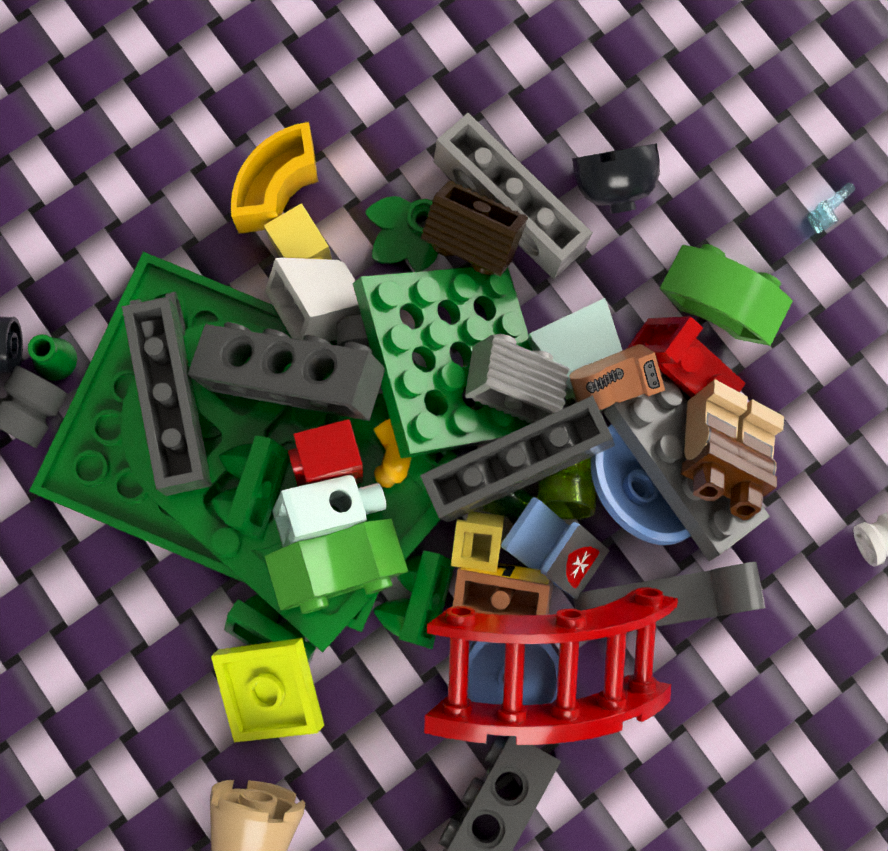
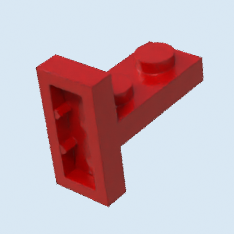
M691 316L648 318L626 348L641 344L654 351L660 371L691 398L714 379L738 392L746 384L696 338L703 327Z

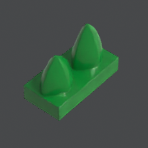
M255 435L253 443L238 445L219 454L224 467L228 472L240 479L238 487L228 489L214 497L212 504L216 513L225 524L246 536L263 539L290 457L288 450L272 438Z
M423 550L422 555L405 560L408 572L396 576L399 582L408 591L412 592L410 599L401 598L384 602L375 607L373 612L381 624L391 633L398 636L399 640L433 649L436 635L427 633V624L443 612L455 567L451 566V559L441 554Z
M258 594L248 598L244 603L239 599L228 612L224 631L247 645L302 638L308 663L310 664L316 646L288 621L282 626L277 624L279 613Z

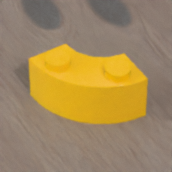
M309 122L296 124L274 133L260 143L243 163L235 180L231 198V217L238 234L265 230V224L282 215L291 196L302 187L318 182Z

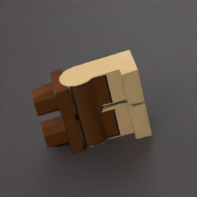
M714 379L687 401L684 448L687 460L682 463L681 474L693 480V495L705 501H715L721 496H725L730 499L731 514L742 520H748L761 511L763 497L777 488V476H775L777 466L776 461L773 459L775 435L783 430L784 416L753 399L747 403V396Z

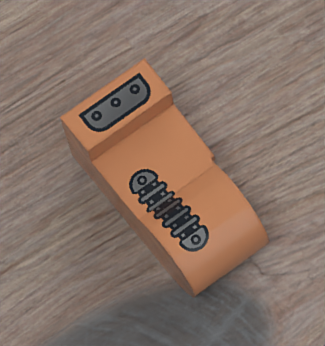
M641 344L582 366L569 375L576 401H582L593 395L599 410L605 409L615 402L620 403L642 394L651 396L665 391L655 352Z

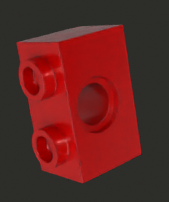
M350 419L293 434L297 448L288 450L297 486L346 475H353L356 484L363 482L362 461Z

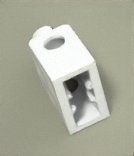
M275 258L265 292L293 339L303 340L305 335H312L328 342L337 340V323L343 318L361 315L352 284L355 282V279L342 261Z

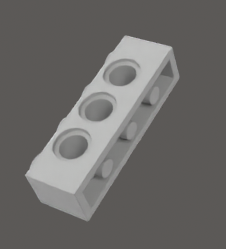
M469 113L464 115L437 139L433 162L456 185L470 188L472 192H478L480 196H486L487 199H493L496 203H502L504 207H510L512 211L526 214L528 220L518 245L553 279L584 252L593 232Z

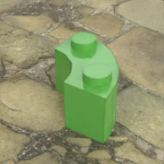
M703 244L701 248L682 245L659 288L680 311L712 322L735 339L771 346L793 302L780 289L781 282L776 277L763 272L757 273L727 258L722 250L709 244Z
M392 519L362 522L331 534L297 541L265 555L280 610L300 606L302 614L326 608L329 606L328 598L361 588L365 589L366 595L383 591L393 586L391 578L408 572Z

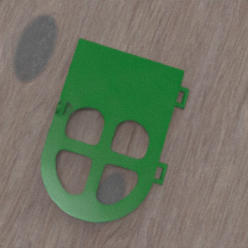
M241 321L206 323L208 325L224 327L226 322H232L248 328L251 332L263 333L264 329H269L261 325ZM205 324L185 330L183 339L189 369ZM292 363L288 364L283 372H285L291 366ZM332 370L326 373L323 380L327 379L331 375L330 372ZM135 375L133 376L123 401L120 431L124 455L137 482L155 503L323 653L375 593L366 595L365 589L361 588L328 598V607L307 614H302L300 606L280 610L265 560V555L283 548L275 518L267 524L263 539H258L225 527L206 510L204 496L212 486L169 496L156 490ZM191 378L197 411L222 434L220 444L207 456L213 486L228 471L222 464L219 454L238 445L253 443L255 435L264 437L267 428L288 406L260 401L248 414L238 415L213 393ZM374 410L372 411L370 421L335 415L338 422L350 419L363 466V482L358 483L357 487L360 488L378 483L375 479L374 471L376 467L382 465L386 450L373 430L385 420ZM451 450L440 452L444 457L438 464L427 454L412 457L407 477L400 484L395 483L391 488L382 487L386 499V509L366 515L367 520L365 522L392 519L404 560L407 559L441 520L436 513L420 475L454 460L457 455ZM290 461L280 485L282 491L299 487L297 486ZM330 505L335 511L341 513L336 506Z

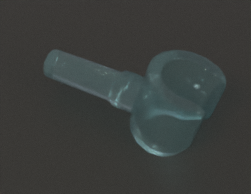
M847 183L832 198L819 203L807 215L808 221L817 234L829 229L839 221L833 210L855 191V186L852 183Z

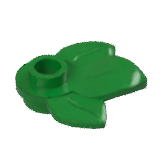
M391 196L375 202L365 211L367 218L382 229L372 249V259L375 262L392 265L407 259L415 272L424 271L435 262L439 253L433 249L431 244L421 240L424 227H420L416 223L419 217L428 215L430 206L433 203L432 200L418 199L411 203L401 197Z

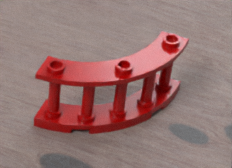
M642 587L632 590L626 596L606 605L582 611L577 609H561L556 614L497 615L477 613L473 608L466 606L449 607L427 624L428 634L450 638L448 697H445L425 715L424 733L476 743H486L487 734L516 736V745H541L597 738L622 731L623 721L636 717V720L643 722L651 718L670 702L671 684L659 682L653 677L656 622L677 608L678 598L664 596L661 590ZM637 630L634 674L624 677L626 633ZM607 637L604 689L599 693L576 699L579 641ZM470 640L505 643L502 704L472 702L467 698ZM560 643L557 700L548 704L523 705L525 644Z

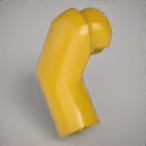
M388 419L373 430L386 450L382 465L376 467L374 471L376 481L385 488H391L395 483L400 484L407 477L412 457L401 459L391 421Z

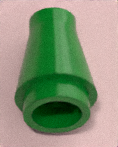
M40 334L33 337L28 344V353L32 357L35 370L44 379L51 381L62 380L74 371L77 364V353L73 345L68 341Z

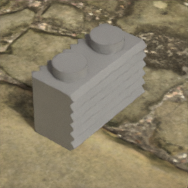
M492 334L473 346L465 396L466 398H473L474 401H480L481 404L488 405L489 408L503 411L504 414L518 417L519 420L534 423L563 409L565 404L564 398L567 394L565 390L568 386L566 382L569 378L567 374L570 369L553 361V356L548 352L530 351L516 345V340L509 335Z

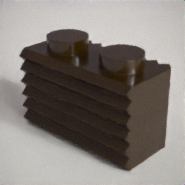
M448 181L435 194L432 200L433 203L427 215L428 218L425 222L421 240L431 244L433 249L443 256H457L470 262L473 269L481 274H495L501 277L514 258L528 217L526 214L512 211L510 207H504L502 203H496L493 199L480 196L478 192H472L470 188H463L462 185H456L454 181Z

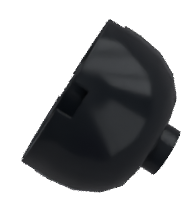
M657 143L572 158L575 178L581 193L588 201L595 205L610 206L611 214L635 210V201L649 196L656 187L660 175Z

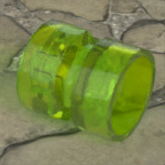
M591 457L539 481L537 499L542 501L561 519L589 518L596 511L597 492L594 484L591 482L593 481Z

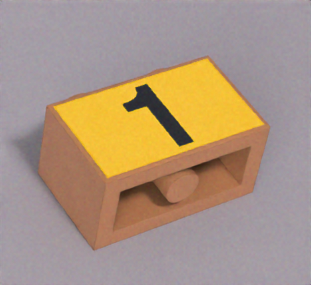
M498 563L497 572L459 567L457 570L453 606H466L473 608L477 613L549 615L553 582L544 576L541 570Z

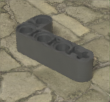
M756 562L580 592L578 599L573 598L575 609L582 611L616 601L638 588L649 587L661 590L664 596L678 598L677 608L669 615L656 622V627L766 608Z

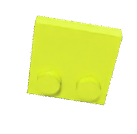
M302 638L217 650L211 656L234 743L315 734L323 728L324 722Z

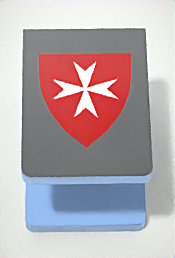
M535 497L530 500L501 544L504 550L528 568L541 570V573L551 580L555 586L575 599H578L580 592L584 590L610 551L580 524L573 522L571 525H568Z

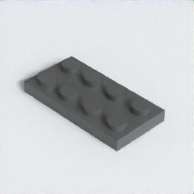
M663 374L661 377L665 391L651 396L642 394L620 403L615 402L603 413L617 430L620 437L708 561H711L768 519L770 515L762 506L760 512L748 520H742L731 514L729 498L721 496L715 501H705L693 495V480L681 474L682 463L687 460L684 453L687 400L675 383Z

